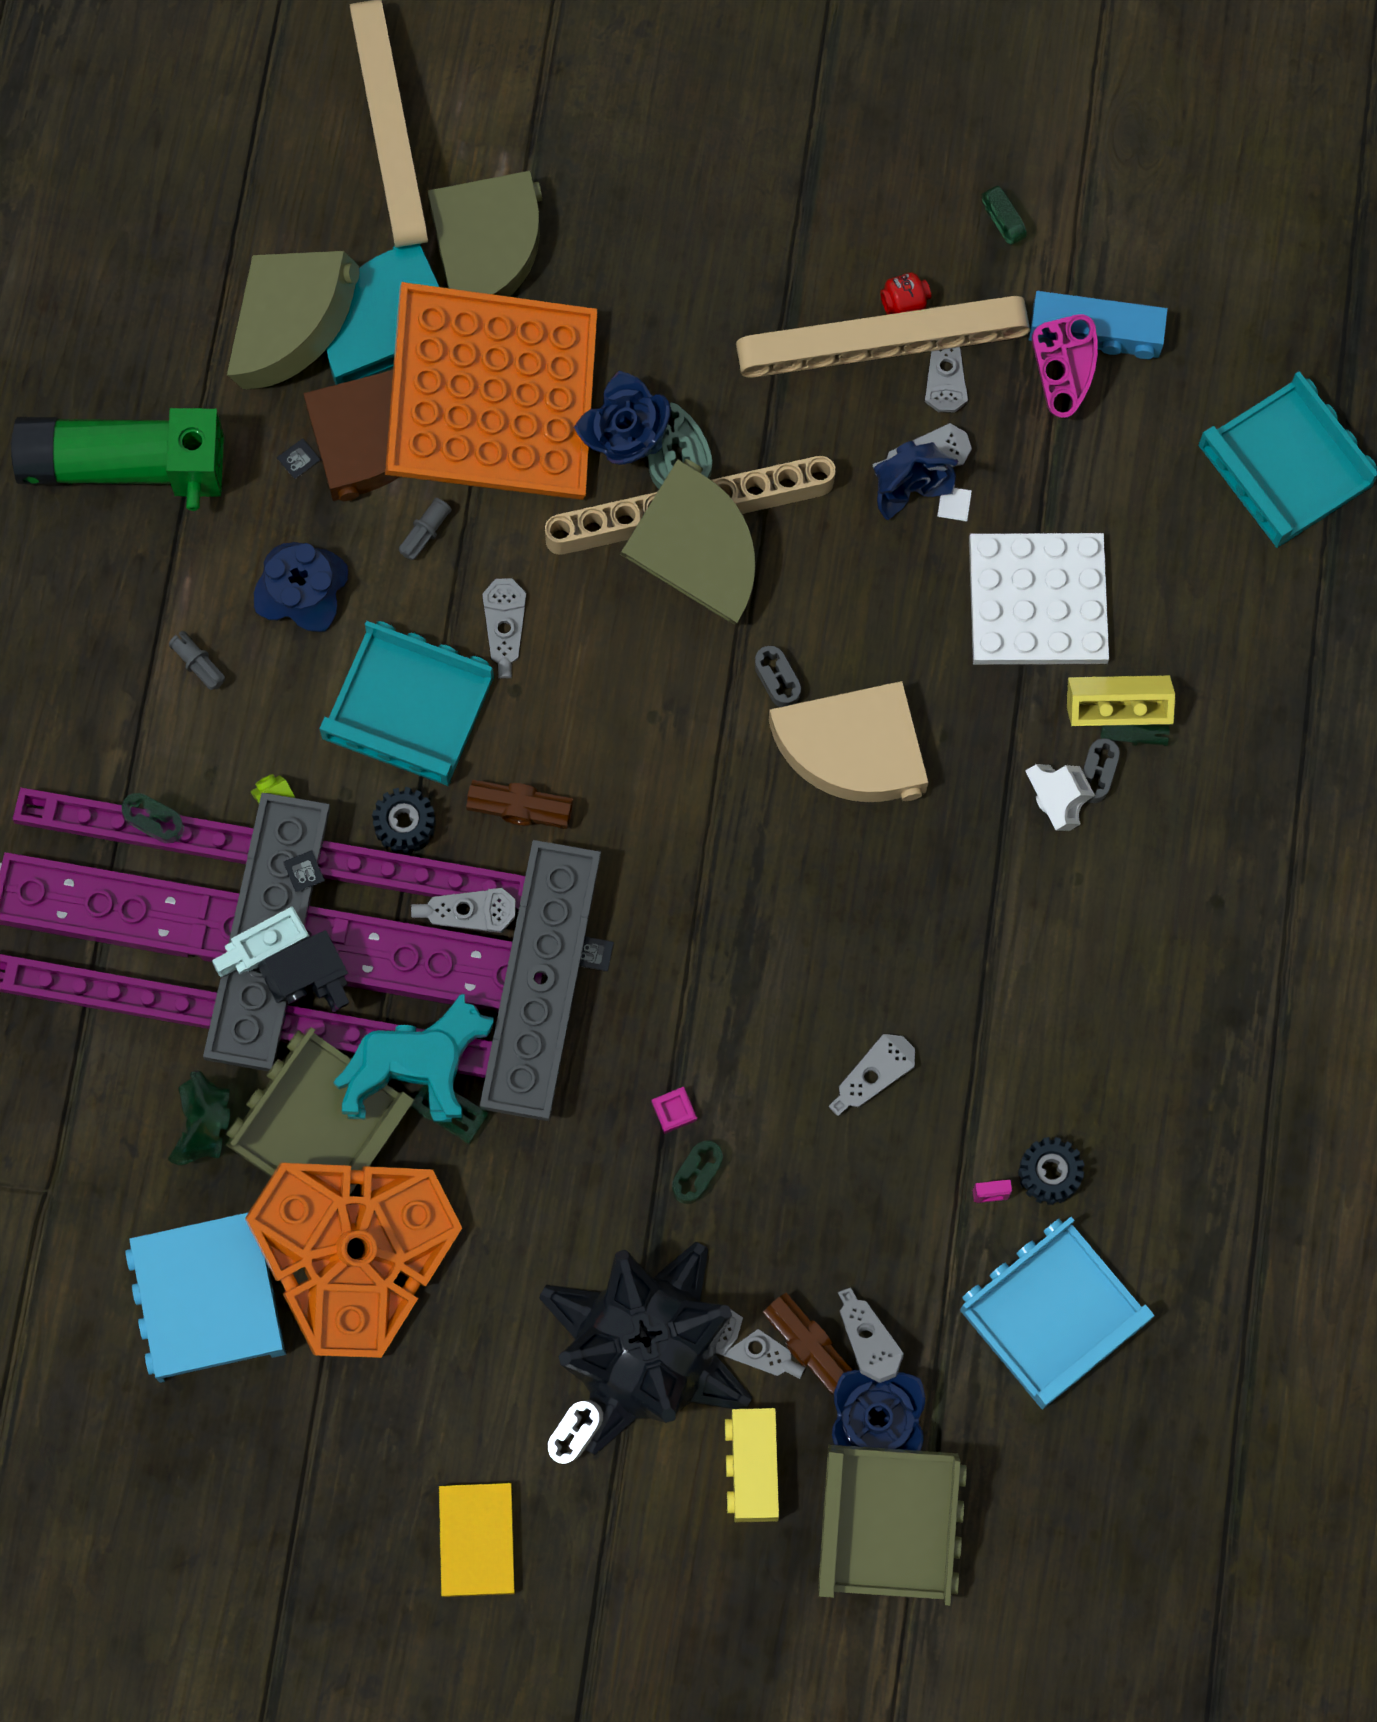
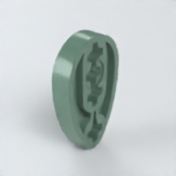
M670 403L671 416L676 418L673 425L674 433H672L670 425H667L662 438V448L656 454L648 455L650 476L658 489H660L676 462V454L674 451H671L673 444H678L680 448H683V462L685 459L696 463L703 469L701 474L709 479L712 473V455L707 440L693 418L675 403Z

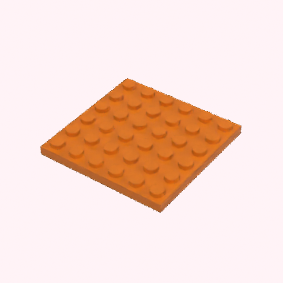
M401 282L385 475L583 500L586 496L589 447L578 436L574 426L581 416L591 409L597 309Z

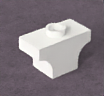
M1035 764L1027 769L1026 773L1037 793L1036 801L1041 810L1048 814L1055 830L1071 831L1081 824L1079 821L1081 806L1095 796L1081 767L1065 765L1055 771L1051 765Z

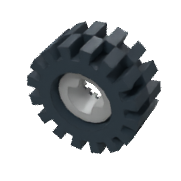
M405 787V791H399V788L393 789V794L389 795L386 792L383 794V800L380 801L378 799L375 804L376 810H373L372 817L378 840H381L385 848L391 847L392 852L398 853V850H403V854H409L410 849H414L417 852L421 850L420 845L424 844L426 846L430 842L429 837L434 835L436 822L433 807H431L427 797H422V792L416 790L413 793L411 788ZM405 812L409 814L410 820L413 823L406 828L398 827L399 823L396 819L398 814H404Z
M1049 1137L1043 1138L1041 1142H1034L1026 1150L1020 1162L1018 1176L1021 1177L1020 1184L1022 1188H1026V1194L1029 1197L1033 1195L1039 1203L1046 1201L1047 1205H1054L1058 1201L1059 1204L1065 1202L1068 1197L1071 1198L1075 1194L1084 1176V1162L1079 1158L1080 1152L1077 1149L1074 1151L1071 1148L1072 1144L1067 1141L1065 1144L1061 1142V1138L1055 1137L1054 1140H1049ZM1047 1162L1056 1163L1058 1166L1057 1171L1061 1173L1060 1177L1052 1180L1046 1178V1170L1042 1166Z

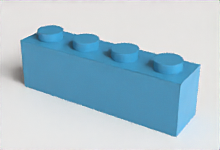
M1036 291L1029 340L1032 341V334L1035 328L1045 322L1084 314L1089 316L1096 326L1098 350H1102V352L1109 355L1126 353L1134 354L1140 359L1159 358L1164 344L1168 308ZM1076 320L1073 322L1071 334L1075 338L1084 339L1088 335L1089 327L1084 321ZM1048 328L1042 329L1043 335L1038 336L1039 342H1045L1047 346H1052L1051 341L1056 340V334L1049 333Z

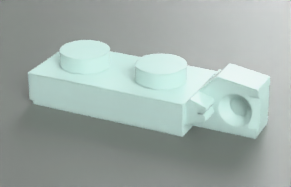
M290 907L231 938V942L224 946L227 952L213 959L212 962L220 977L236 969L239 974L257 968L264 959L310 936L295 909Z

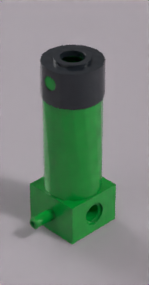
M170 408L169 420L59 419L58 417H17L15 419L11 441V459L15 480L18 484H171L175 496H187L186 508L191 511H196L200 508V497H221L224 432L217 409Z

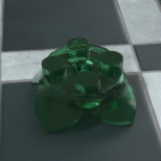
M199 1070L191 1072V1079L178 1088L182 1109L187 1117L186 1132H182V1136L169 1155L168 1161L180 1166L204 1157L219 1158L222 1149V1138L219 1137L220 1130H227L230 1119V1109L227 1108L229 1089L216 1086Z

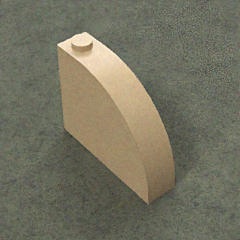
M902 681L770 709L769 724L780 752L790 766L803 779L816 788L839 798L860 802H882L902 798L903 801H912L920 798L922 793H926L928 779Z

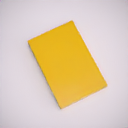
M512 1484L439 1486L441 1596L515 1594Z

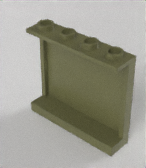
M310 1027L304 1033L298 1030L287 1045V1048L291 1050L284 1061L278 1059L266 1075L271 1080L262 1091L260 1088H257L246 1105L251 1108L243 1120L237 1117L228 1129L226 1135L230 1139L226 1146L270 1177H272L280 1163L351 1166V1170H362L363 1167L370 1166L414 1099L404 1092L398 1093L386 1085L380 1091L364 1100L366 1120L348 1119L347 1114H342V1102L348 1087L339 1090L333 1081L344 1071L351 1059L314 1033L315 1029ZM350 1184V1194L357 1184Z
M828 1445L818 1583L819 1597L834 1598V1592L944 1599V1604L950 1606L951 1594H958L959 1573L953 1572L954 1558L960 1559L961 1537L955 1536L956 1522L963 1523L964 1501L958 1500L959 1487H965L967 1473L966 1465L960 1464L961 1461L958 1453Z

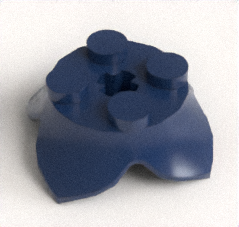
M618 371L608 382L604 390L603 406L597 409H590L584 413L575 424L574 429L585 445L607 455V460L611 463L623 465L660 451L664 431L671 414V406L665 396L661 394L651 395L646 385L639 378L629 373Z
M909 441L897 448L895 456L880 462L874 467V472L878 478V508L883 517L889 520L907 504L911 492L916 491L926 497L953 494L956 475L951 465L956 466L958 459L940 451L934 442L916 446L914 441Z
M291 542L276 546L266 556L264 571L254 590L255 612L268 620L290 617L299 627L305 630L326 632L336 616V592L344 587L348 580L347 564L333 552L314 548L307 543ZM297 577H302L305 580V584L299 586L297 582H292Z
M860 1370L843 1373L838 1380L834 1392V1404L837 1410V1420L832 1429L834 1445L921 1451L924 1439L923 1431L919 1425V1417L924 1410L926 1399L921 1379L900 1372L897 1373L896 1377L879 1383L861 1374ZM872 1411L876 1414L884 1412L887 1416L884 1419L886 1425L884 1427L871 1425L869 1421L872 1417L869 1413Z

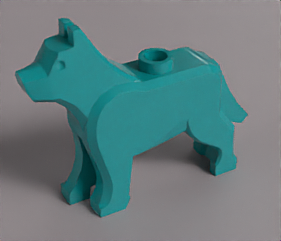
M461 994L442 1018L422 1032H416L415 1026L398 1025L395 1027V1031L377 1030L367 1034L362 1039L344 1071L333 1081L339 1090L348 1087L342 1102V1114H347L348 1119L366 1120L364 1100L384 1088L390 1079L393 1078L405 1082L428 1085L430 1113L434 1122H452V1118H462V1107L455 1098L453 1091V1082L459 1068V1061L469 1043L474 1039L489 1035L494 1018L481 1015L476 1006L465 1003V994Z

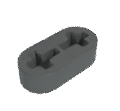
M775 646L762 647L755 656L754 667L771 700L779 707L797 704L801 692L800 682L784 653ZM768 656L771 660L777 659L775 664L776 674L773 673L769 665L762 666L764 664V657ZM779 680H782L786 688H793L791 697L787 698L785 694L778 695L780 692Z
M1102 738L1096 740L1088 751L1083 773L1089 784L1092 782L1094 774L1099 775L1098 786L1103 788L1097 789L1096 793H1094L1095 796L1089 799L1088 803L1101 802L1105 799L1110 789L1120 753L1118 746L1110 739ZM1106 749L1108 750V756L1112 758H1107L1103 767L1097 766L1099 755L1096 753Z

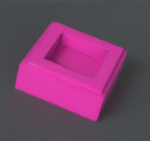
M684 1087L651 1100L664 1134L697 1121L696 1114Z
M1011 1180L975 1183L972 1190L974 1202L984 1203L1008 1200L1012 1193Z

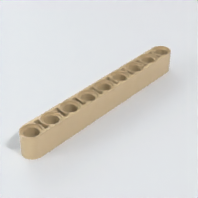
M382 0L349 4L395 248L427 243L426 226Z
M1009 296L749 335L740 338L736 342L742 376L753 378L1015 339L1030 332V325L1024 298L1021 296Z
M815 456L717 478L711 481L724 490L737 505L740 512L745 514L828 494L834 485L835 465L828 457ZM822 472L828 477L824 480H817L812 477V474ZM789 479L795 482V485L784 487L779 482ZM756 486L761 488L763 492L753 495L747 489ZM657 492L552 516L545 525L546 545L552 553L562 555L626 541L632 535ZM621 516H630L634 519L629 524H621L617 521ZM590 523H596L601 526L595 532H590L584 527ZM558 530L566 531L569 534L563 539H557L552 536Z

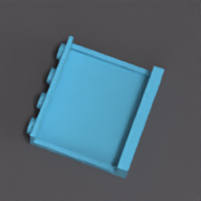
M248 1213L129 1239L131 1249L125 1250L127 1264L130 1271L135 1270L137 1283L132 1284V1292L135 1304H142L144 1318L138 1319L142 1340L148 1339L150 1353L145 1354L147 1371L149 1375L155 1374V1378L159 1383L165 1382L164 1378L265 1355H271L272 1358L286 1355L269 1266L245 1221Z
M1072 1217L1064 1223L1060 1218L1054 1221L1043 1231L1046 1237L1037 1245L1033 1240L1027 1243L1016 1253L1019 1257L1016 1262L1010 1267L1005 1262L989 1275L992 1281L983 1289L978 1284L962 1297L965 1303L960 1309L961 1313L1042 1410L1155 1316L1146 1304L1143 1307L1140 1306L1072 1225L1075 1221Z

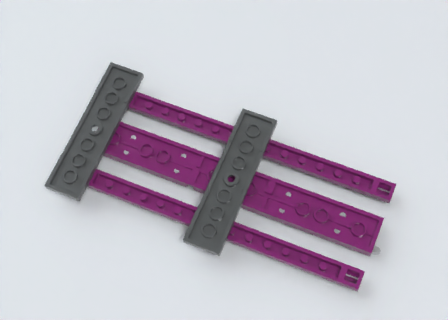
M20 787L13 816L15 824L246 864L239 894L5 852L3 861L0 863V925L189 958V955H196L203 961L212 962L213 959L227 952L224 946L231 942V938L293 907L310 937L324 930L327 931L348 972L345 976L348 984L346 986L453 1005L459 995L465 994V1003L473 1004L479 1010L498 1013L493 1041L474 1039L469 1043L461 1055L457 1073L485 1078L480 1109L550 1121L601 852L533 840L526 876L323 841L330 813V805L326 803L262 792L254 828ZM26 804L42 806L44 809L27 807ZM312 850L323 878L428 897L503 888L516 900L515 912H518L513 942L309 906L314 885L295 892L283 861ZM0 954V969L5 970V973L0 972V992L209 1029L203 1054L204 1060L269 1071L276 1062L280 1042L289 1043L298 1030L304 1033L310 1027L315 1029L314 1033L340 1052L354 1055L362 1039L367 1034L377 1030L395 1031V1027L398 1026L391 1023L289 1006L287 999L276 1003L258 967L239 974L236 969L221 977L216 993ZM546 974L548 979L546 983L542 984L543 975ZM416 1028V1032L424 1031V1029Z

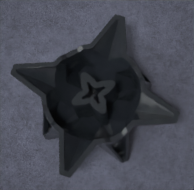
M694 1242L655 1277H651L628 1251L622 1250L615 1254L608 1286L604 1291L594 1292L546 1285L540 1294L539 1299L575 1339L558 1356L561 1366L584 1383L590 1392L589 1400L596 1402L603 1412L602 1424L585 1448L591 1454L596 1455L636 1419H654L667 1423L674 1421L680 1410L690 1403L729 1409H747L753 1399L716 1356V1345L732 1317L730 1306L700 1302L708 1248L704 1245ZM646 1337L647 1341L651 1342V1346L645 1348L640 1339ZM590 1409L587 1411L586 1423H593V1420L589 1417L592 1412Z

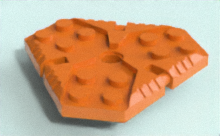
M280 1163L245 1217V1221L260 1247L275 1280H280L286 1290L282 1294L294 1314L313 1355L382 1358L417 1302L418 1298L414 1295L420 1285L427 1286L462 1229L444 1190L431 1169L365 1166L362 1170H351V1166ZM350 1184H361L360 1197L350 1196ZM353 1238L362 1241L364 1246L363 1254L357 1259L350 1257L347 1252V1245ZM303 1268L308 1279L298 1284L293 1273ZM399 1272L408 1277L402 1288L394 1283Z

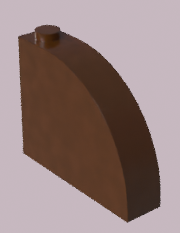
M393 370L303 393L333 501L354 500L359 494L376 490L399 477L385 475Z

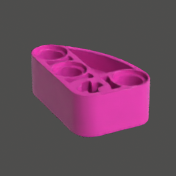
M1084 314L1045 322L1037 326L1032 334V344L1049 412L1059 418L1069 417L1078 409L1091 385L1098 355L1096 326L1094 321ZM1076 320L1084 321L1089 327L1088 335L1084 339H1077L1071 334V325ZM1048 328L1049 333L1056 334V340L1051 341L1052 347H1047L1045 342L1040 343L1038 340V336L1043 335L1042 329ZM1051 361H1058L1064 367L1063 376L1058 380H1052L1046 374L1047 364ZM1060 393L1067 394L1072 400L1070 409L1064 413L1057 411L1053 403L1054 398Z

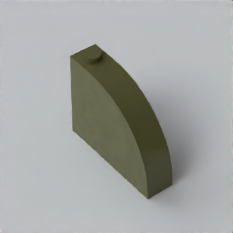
M530 171L428 190L429 206L447 287L449 289L510 297L528 276L537 255L540 238L537 202L542 201L539 182H533Z
M344 251L253 255L227 376L242 389L263 388L285 381L313 363L332 343L347 317L355 285L359 279V265Z
M685 459L684 463L677 460L619 555L735 625L747 606L754 582L755 552L749 528L737 505L716 483L701 474L703 469L699 465L688 459Z

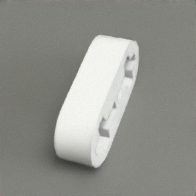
M591 1400L580 1401L569 1409L548 1442L549 1454L555 1461L559 1463L574 1461L585 1450L603 1421L602 1409L596 1402ZM590 1409L592 1412L589 1417L593 1420V1423H586L579 1430L576 1428L582 1418L578 1414L579 1410L585 1411ZM571 1434L575 1435L570 1443V1448L573 1449V1452H567L562 1455L560 1453L562 1446L558 1441L568 1439Z

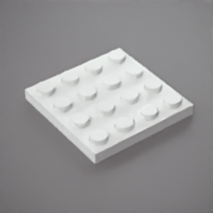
M1104 533L970 534L973 665L1108 664L1109 646Z

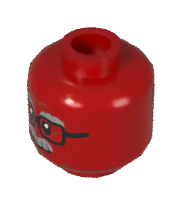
M909 272L889 278L885 282L884 289L880 290V296L884 310L889 315L926 309L927 300L931 299V291L926 280L921 281L917 274Z

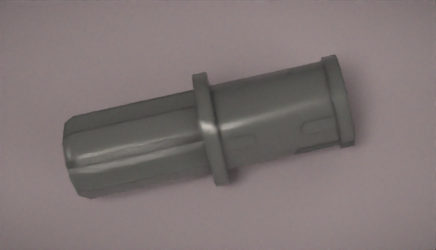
M434 498L432 504L420 520L416 519L413 522L414 528L399 546V552L405 558L410 560L416 559L428 541L437 536L436 530L452 511L450 506L441 499Z
M186 631L179 632L181 640L175 635L170 640L169 647L186 663V669L189 672H194L208 689L217 690L225 681V677L209 660L208 652L206 650L201 651Z

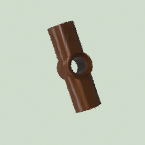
M472 779L466 808L468 811L500 816L504 821L515 825L528 826L531 823L567 829L572 813L573 798L541 793L536 788L521 783H511L508 786Z
M784 1293L773 1301L763 1311V1314L775 1330L786 1340L785 1345L802 1366L808 1367L829 1393L833 1395L841 1375L852 1371V1368L832 1347L833 1343L825 1331L814 1320L810 1321L791 1297Z

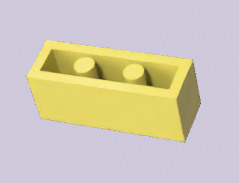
M1170 675L1068 677L1067 711L1071 726L1174 723L1175 691Z
M775 1408L732 1409V1419H725V1441H732L733 1455H726V1477H733L734 1491H727V1513H734L735 1522L778 1521Z

